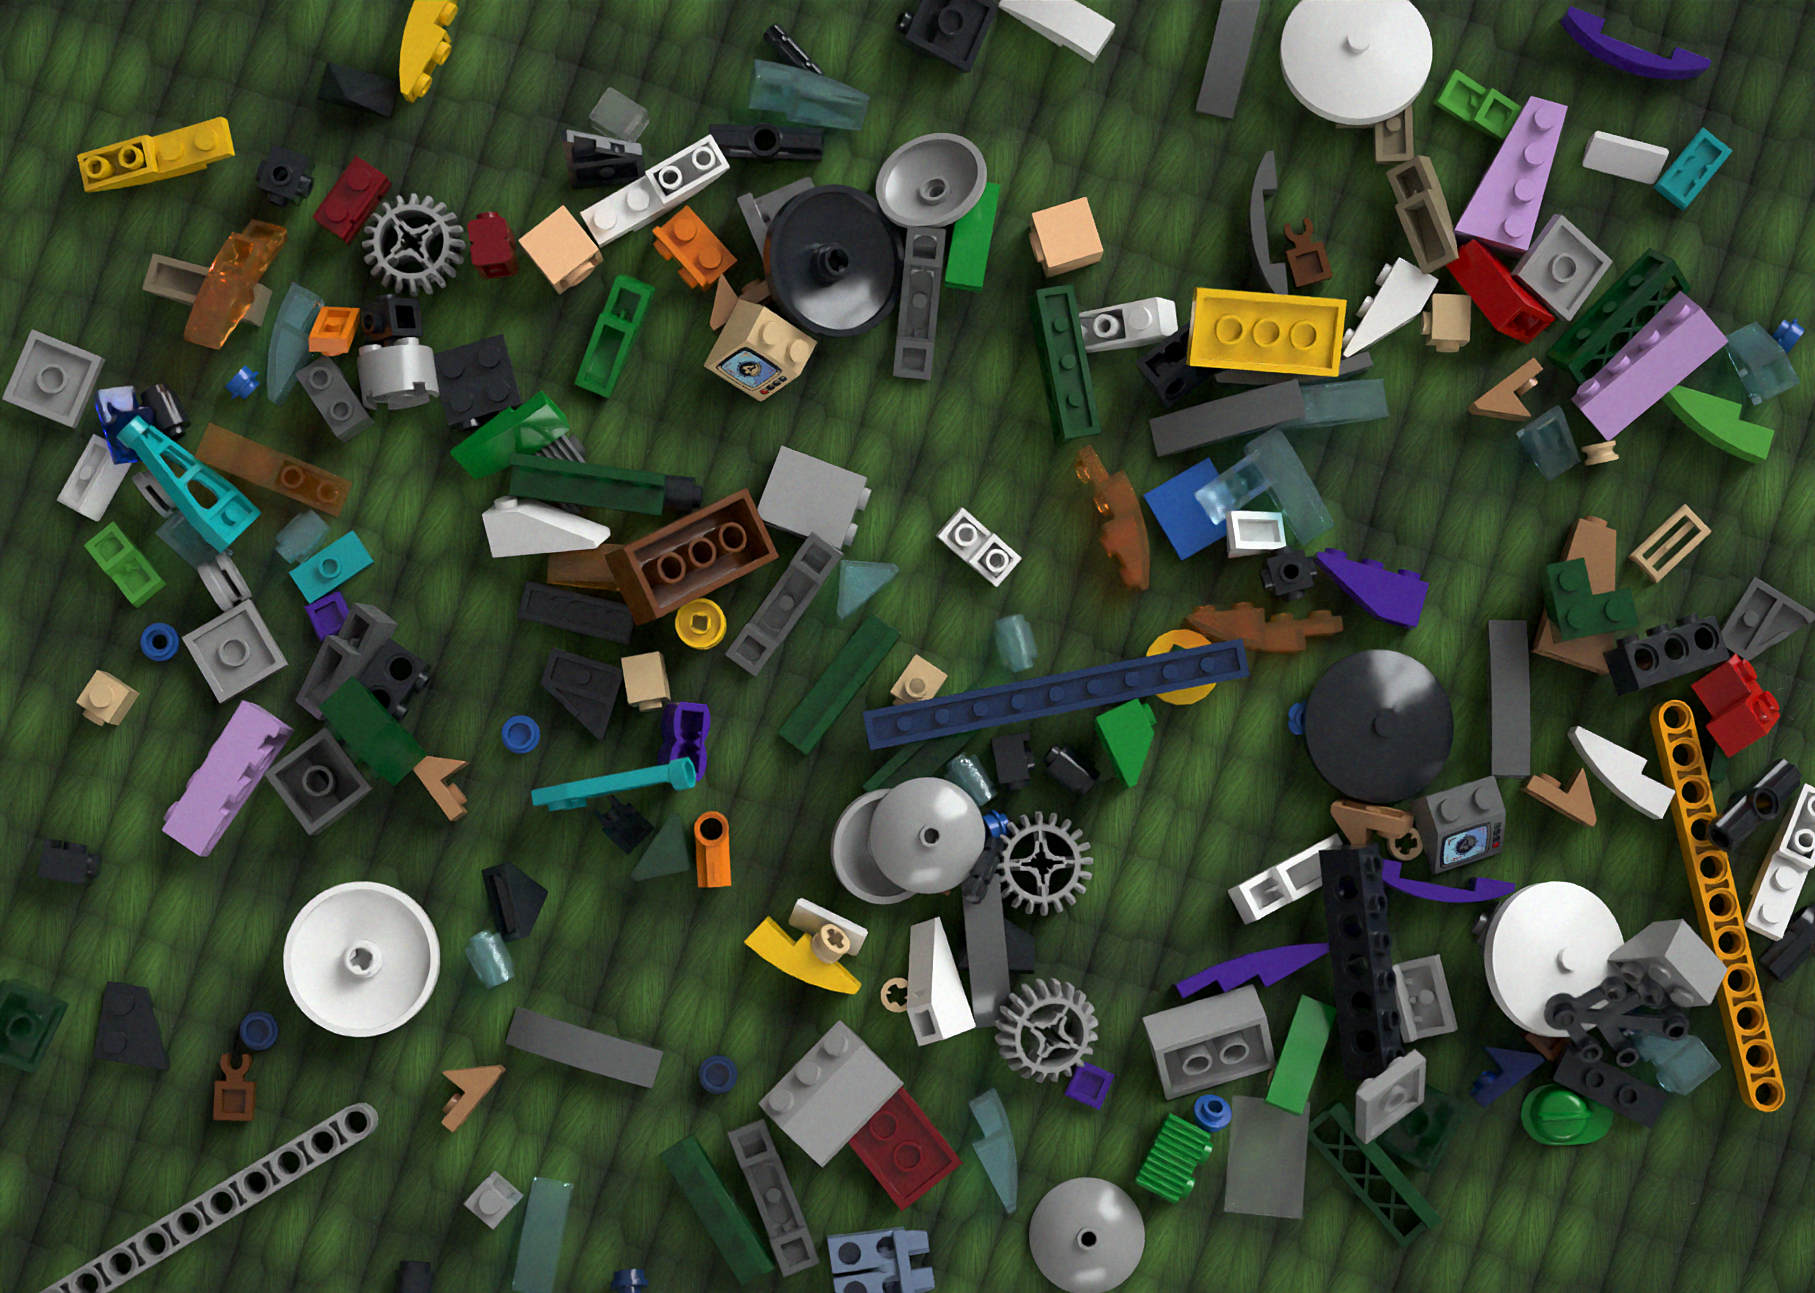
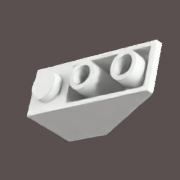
M1400 257L1393 266L1386 263L1375 281L1377 285L1381 286L1374 299L1367 295L1356 314L1362 320L1355 331L1348 328L1343 336L1341 348L1343 352L1340 356V361L1359 354L1415 319L1421 312L1439 279L1430 274L1423 275L1421 269Z
M1159 297L1079 313L1086 353L1161 343L1178 330L1174 301Z
M940 917L911 926L907 1012L919 1046L943 1040L976 1027Z

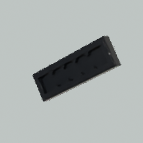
M530 581L525 583L517 615L518 619L625 645L630 644L635 624L632 614L625 604Z
M1567 1043L1564 1044L1548 1076L1556 1082L1650 1129L1668 1094L1601 1060L1593 1063L1583 1062L1577 1049Z

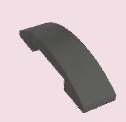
M1221 0V7L1195 112L1232 120L1261 0Z
M1266 151L1255 173L1248 198L1246 218L1248 246L1255 272L1265 292L1288 295L1285 263L1270 264L1263 197L1274 196L1277 190L1274 151Z
M908 225L893 376L931 380L946 229Z
M812 531L791 560L787 570L750 622L742 629L725 655L756 677L811 604L844 553Z
M999 873L994 874L991 884L988 885L986 896L980 904H972L971 901L963 898L975 1028L995 1026L996 1020L1006 1018L1000 1011V1006L1011 1007ZM969 876L961 882L962 893L966 884L969 883Z
M518 1006L505 1043L564 1064L648 1088H653L664 1051L629 1040H622Z
M764 1118L729 1131L728 1136L740 1167L743 1169L783 1276L786 1277L820 1263L793 1187Z

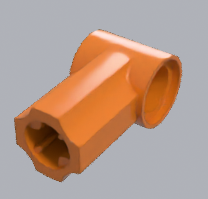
M718 811L704 812L699 816L694 826L698 887L731 886L728 820ZM715 818L720 821L723 827L721 836L716 839H708L702 834L701 824L705 819Z

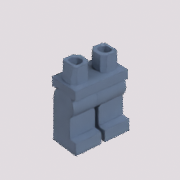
M904 1226L866 1232L827 1235L835 1293H923L935 1288L931 1266L911 1269L909 1255L929 1252L926 1230L905 1231ZM870 1268V1270L848 1273V1271Z

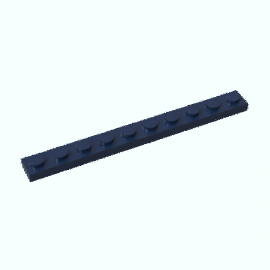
M1240 638L862 713L869 749L874 750L1218 683L1250 675L1243 640Z

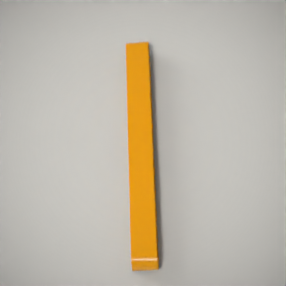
M1670 700L1662 702L1652 709L1650 724L1665 786L1675 791L1670 801V806L1703 942L1728 968L1716 992L1740 1094L1743 1102L1748 1107L1764 1112H1772L1783 1104L1785 1090L1727 853L1713 846L1706 835L1702 840H1697L1691 833L1692 823L1697 819L1704 823L1707 833V825L1717 816L1693 713L1690 707L1683 701ZM1667 708L1674 709L1679 716V722L1675 728L1668 727L1664 722L1663 715ZM1677 745L1683 746L1688 753L1687 762L1683 766L1677 764L1673 759L1672 752ZM1686 782L1692 783L1697 790L1696 799L1692 803L1687 802L1682 796V788ZM1705 857L1711 858L1715 864L1714 874L1709 878L1705 877L1700 871L1701 861ZM1716 894L1724 901V909L1719 915H1714L1709 908L1710 899ZM1724 932H1728L1733 938V947L1727 953H1724L1718 945L1719 937ZM1736 969L1741 973L1743 982L1739 989L1734 991L1728 985V976ZM1746 1007L1751 1012L1752 1020L1747 1027L1741 1028L1737 1022V1014L1742 1008ZM1756 1045L1761 1052V1058L1756 1065L1751 1066L1747 1062L1746 1053L1751 1046ZM1766 1083L1770 1089V1096L1766 1102L1760 1104L1755 1097V1092L1760 1084Z

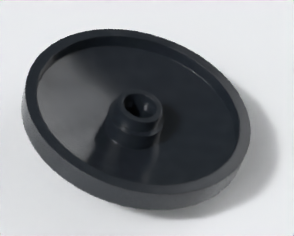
M839 184L817 186L793 196L774 216L767 231L763 250L766 282L780 310L799 328L825 338H845L862 334L877 326L889 315L902 291L905 252L900 233L895 223L889 220L883 213L878 201L865 192L854 187Z
M1368 650L1351 654L1336 661L1318 677L1311 687L1303 707L1301 730L1306 754L1313 768L1324 782L1340 794L1351 799L1367 803H1386L1410 797L1421 791L1435 779L1449 756L1454 735V722L1448 696L1430 670L1415 659L1398 652Z

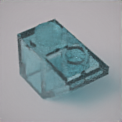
M1757 321L1725 336L1728 342L1724 346L1754 406L1800 384L1784 349Z
M1639 1029L1631 1035L1635 1040L1634 1044L1639 1057L1646 1063L1650 1060L1659 1071L1655 1075L1657 1080L1669 1093L1675 1091L1677 1094L1686 1096L1722 1067L1698 1036L1687 1034L1679 1041H1670L1662 1037L1660 1032Z

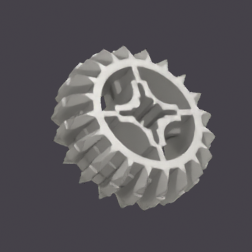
M416 194L410 195L409 204L406 205L401 196H396V208L392 209L385 202L381 205L386 213L383 217L377 213L371 215L372 220L378 225L376 228L366 226L364 229L368 236L374 238L362 242V247L365 250L373 251L367 254L364 260L368 265L376 264L372 268L371 274L374 278L383 276L381 284L385 288H389L395 283V292L402 295L407 285H409L411 296L417 297L419 286L423 285L425 292L430 295L433 293L432 282L436 281L441 288H444L447 284L442 276L445 273L453 278L457 275L456 270L450 266L451 263L463 264V257L454 253V251L466 248L464 241L455 239L464 233L461 226H452L456 222L457 217L453 212L444 215L447 207L443 202L438 203L433 208L431 196H426L421 205H419V199ZM420 217L429 219L434 223L430 226L425 224L420 228L413 229L408 227L403 220ZM395 228L398 234V242L390 250L391 254L386 257V239L390 231ZM405 232L409 234L411 239L414 238L421 246L420 251L423 253L424 258H421L417 252H414L407 243L409 241L404 235ZM443 233V250L439 259L434 263L430 257V249L438 241L436 237ZM409 262H417L425 270L419 273H403L395 270L394 267L398 264L403 266Z
M1036 812L1034 816L1035 824L1030 825L1026 815L1020 816V822L1023 826L1020 830L1012 822L1007 824L1008 829L1013 835L1010 839L1003 834L998 838V840L1004 841L1006 848L1002 853L1001 863H999L997 869H1001L1003 876H999L1000 883L1005 881L1008 885L1007 888L1001 891V897L1005 898L1013 892L1017 896L1012 901V907L1017 908L1023 899L1028 901L1025 908L1027 914H1032L1034 904L1037 903L1040 904V913L1044 916L1048 914L1047 903L1053 902L1056 912H1062L1063 907L1060 899L1063 897L1070 905H1074L1076 900L1070 894L1073 888L1079 893H1085L1086 888L1077 882L1079 877L1088 880L1092 878V874L1081 871L1082 864H1093V858H1081L1080 851L1088 850L1090 844L1086 842L1077 846L1074 840L1081 837L1083 832L1081 829H1078L1069 835L1066 832L1071 825L1069 819H1066L1059 828L1055 826L1057 814L1051 813L1048 824L1042 823V812ZM1034 832V847L1031 855L1024 859L1010 860L1015 844L1023 836ZM1045 832L1052 833L1061 838L1070 849L1072 856L1060 857L1051 854L1047 847ZM1039 843H1041L1045 859L1061 861V864L1052 865L1051 869L1046 868L1048 873L1043 875V884L1041 883V875L1038 868L1021 866V863L1031 862L1032 858L1037 859L1035 854L1040 852ZM1059 868H1072L1071 876L1065 886L1056 893L1049 895V878L1051 873ZM1010 871L1030 872L1035 877L1037 896L1022 890L1014 881Z
M1051 978L1046 986L1042 979H1036L1033 990L1027 984H1022L1021 991L1023 994L1020 997L1014 993H1009V998L1013 1002L1011 1007L1000 1006V1011L1006 1018L995 1021V1026L1002 1031L995 1035V1041L1002 1045L999 1049V1054L1003 1059H1008L1007 1065L1013 1071L1019 1069V1074L1025 1079L1033 1075L1037 1082L1042 1083L1047 1075L1052 1082H1057L1060 1071L1067 1077H1072L1070 1067L1074 1063L1078 1067H1084V1062L1080 1057L1083 1053L1093 1055V1049L1087 1044L1088 1042L1098 1040V1035L1091 1030L1099 1025L1098 1020L1091 1016L1095 1011L1093 1005L1090 1002H1085L1086 995L1080 990L1074 991V986L1069 982L1060 985L1057 979ZM1045 1005L1040 1012L1032 1014L1033 1011ZM1068 1008L1072 1016V1030L1070 1034L1064 1031V1025L1067 1020L1065 1014ZM1022 1026L1029 1030V1036L1026 1041L1028 1047L1025 1053L1020 1041ZM1035 1026H1037V1027H1039V1028H1041V1029H1043V1030H1044L1045 1027H1048V1028L1050 1029V1026H1051V1028H1052L1057 1034L1052 1033V1032L1049 1031L1047 1034H1045V1033L1043 1032V1035H1042V1033H1041ZM1061 1047L1056 1052L1048 1055L1051 1052V1050Z

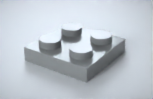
M1554 214L1511 275L1559 319L1570 322L1613 261L1562 214Z
M31 330L2 399L76 429L105 359Z
M250 599L182 637L220 704L228 702L289 666Z
M1413 1050L1404 1058H1396L1390 1063L1385 1072L1375 1079H1367L1356 1092L1355 1135L1365 1144L1369 1143L1424 1102L1426 1059L1418 1051Z

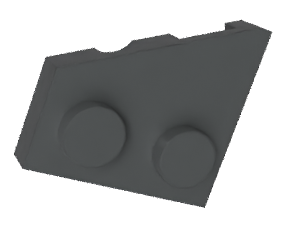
M1752 577L1721 626L1720 631L1727 651L1732 655L1736 653L1741 660L1746 659L1749 661L1767 648L1787 638L1801 627L1815 620V613L1760 579Z

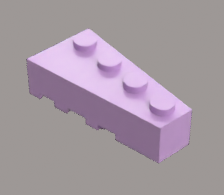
M1679 291L1593 378L1585 381L1578 388L1577 394L1571 400L1607 441H1610L1724 346L1728 340L1703 309Z

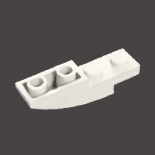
M710 134L645 171L646 175L580 212L601 248L631 230L636 232L674 209L730 169V166Z
M1806 783L1802 785L1768 850L1750 894L1753 897L1743 920L1744 926L1775 941L1782 939L1808 870L1815 866V788Z

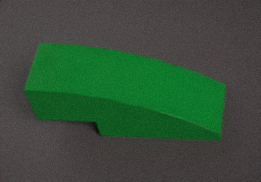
M986 182L985 189L975 206L963 217L955 221L944 287L982 293L1001 184Z
M620 274L615 278L604 311L597 320L576 377L575 385L604 397H611L639 335L656 292V287L625 274Z
M541 390L515 411L510 406L452 449L450 453L474 479H478L510 467L511 452L533 455L569 431L570 427L565 414Z

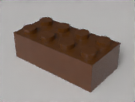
M744 488L604 555V558L638 626L674 611L779 558V555L748 489Z

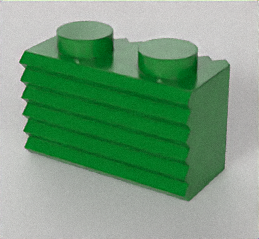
M1167 1111L1133 1181L1174 1204H1177L1180 1197L1186 1200L1196 1181L1191 1175L1197 1162L1204 1165L1212 1151L1213 1144L1208 1142L1211 1134Z

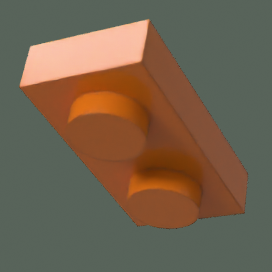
M322 306L308 337L309 351L321 352V354L326 356L348 353L360 324V308Z

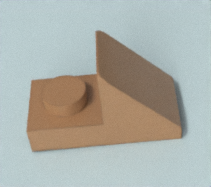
M720 274L710 320V327L715 337L721 334L739 299L761 306H766L774 301L766 280L763 282L760 278L753 280L741 289L743 295L737 297L723 274Z
M1532 358L1476 400L1467 409L1474 415L1525 422L1531 415L1514 394V391L1521 396L1535 386L1538 381L1534 376L1541 372L1543 368L1535 358Z
M426 756L413 770L450 821H457L467 813L462 805L467 799L455 783L448 786L446 781L465 768L469 762Z
M1583 768L1574 770L1563 791L1559 789L1561 785L1559 781L1542 772L1539 776L1530 775L1529 779H1525L1522 783L1520 790L1585 828L1594 827L1597 818Z
M1343 797L1335 801L1331 805L1330 810L1331 815L1351 844L1372 843L1373 830H1377V835L1384 838H1400V836L1406 835L1412 829L1415 815L1412 812Z
M491 1065L443 1071L442 1073L465 1091V1093L461 1096L457 1092L442 1110L447 1116L441 1123L450 1131H457L506 1069L502 1065Z

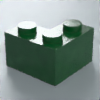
M1584 557L1548 564L1537 569L1554 644L1627 630L1639 625L1631 587L1592 595Z
M353 676L318 707L328 719L323 724L325 728L338 741L343 738L347 742L342 747L343 750L357 764L364 760L361 764L376 780L383 776L395 786L428 755L412 734L395 720L376 697Z

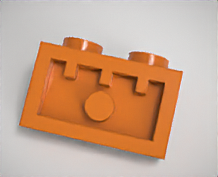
M688 205L661 228L656 226L652 230L656 239L652 245L666 261L673 258L680 265L681 269L678 271V274L691 289L698 285L705 293L719 280L721 273L724 276L738 264L737 259Z

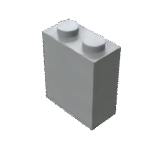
M781 445L757 511L765 525L805 540L814 531L839 551H842L844 544L851 546L858 525L852 523L857 509L865 510L872 490L866 488L868 483L867 477Z

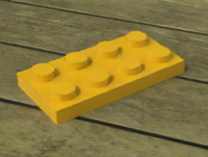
M1194 287L1186 364L1189 366L1338 377L1347 300Z

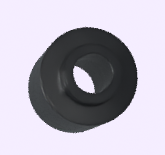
M162 383L150 387L141 393L142 404L140 407L150 426L155 427L172 441H177L187 434L186 429L191 425V422L175 390H171L167 383Z
M665 474L667 485L663 506L664 513L688 515L694 512V508H701L703 486L697 485L696 477Z
M1067 741L1062 746L1055 743L1042 760L1047 765L1043 771L1072 794L1077 792L1081 796H1084L1101 773L1094 767L1095 762Z
M400 1260L399 1270H395L393 1293H432L434 1272H430L431 1262Z

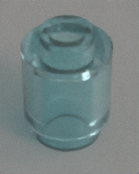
M310 508L305 514L300 512L275 536L279 542L275 549L290 564L295 560L303 564L328 539L326 535L332 529Z
M1023 614L1012 615L995 621L996 631L993 632L1002 667H1011L1012 673L1034 667L1033 660L1039 658L1030 622H1025Z
M963 752L946 764L949 772L944 775L945 779L963 789L973 799L977 807H980L998 794L993 787L996 783L975 754L968 758L965 752Z
M487 929L468 939L471 946L464 950L479 981H484L487 989L516 976L512 969L515 964L500 933L492 935L490 930Z

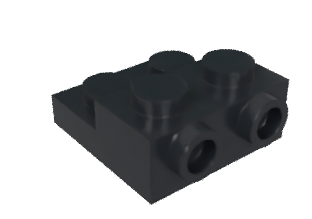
M913 0L909 10H902L895 22L894 29L899 32L895 41L926 58L934 57L964 74L969 73L999 4L992 0Z
M503 334L433 354L439 394L448 425L452 429L459 428V432L477 429L482 426L480 421L496 417L509 406L515 411L524 404Z

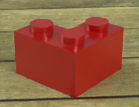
M1736 653L1730 656V659L1722 661L1700 675L1691 685L1713 716L1706 725L1707 729L1728 758L1768 734L1780 717L1778 713L1779 705L1774 696L1769 691L1763 692L1755 680L1757 674L1752 665L1746 659L1741 660Z

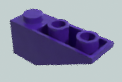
M1325 548L1324 552L1318 551L1313 555L1314 563L1374 620L1409 630L1417 627L1429 585L1427 582L1420 581V574L1405 569H1399L1397 574L1383 570V563L1362 558L1361 563L1346 559L1347 553L1333 548Z

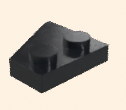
M561 130L562 146L572 190L635 182L646 175L641 144L571 130Z
M552 647L540 684L562 703L596 738L604 741L623 683V669Z
M107 981L93 1058L169 1070L170 1061L164 1051L160 1037L162 1032L158 1019L154 1016V1004L149 987Z

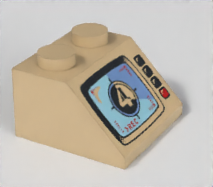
M739 299L709 354L704 367L752 398L762 402L801 374L817 341L766 307Z

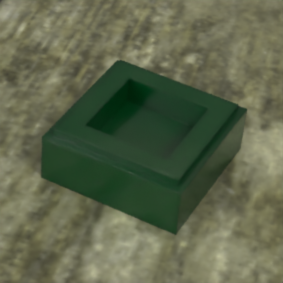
M1717 741L1714 744L1708 779L1711 783L1721 784L1725 780L1729 758Z

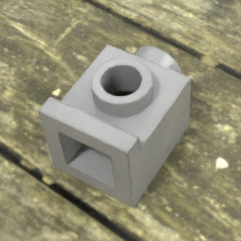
M494 1171L481 1183L464 1205L489 1227L495 1229L524 1195L498 1172Z

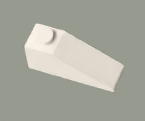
M510 495L500 497L494 501V505L482 514L492 557L597 548L611 535L609 528L535 499L517 500L516 496Z

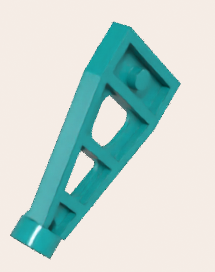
M139 415L116 436L127 448L130 447L135 450L189 523L219 553L223 552L262 513L233 484L155 427L149 426ZM163 454L184 469L185 474L177 478L160 455ZM189 481H197L212 491L217 498V503L210 509L201 507L187 488Z
M685 757L671 760L670 764L535 789L531 790L533 806L548 805L549 811L571 810L586 807V799L665 782L672 783L677 791L690 789L696 784V773L692 761Z

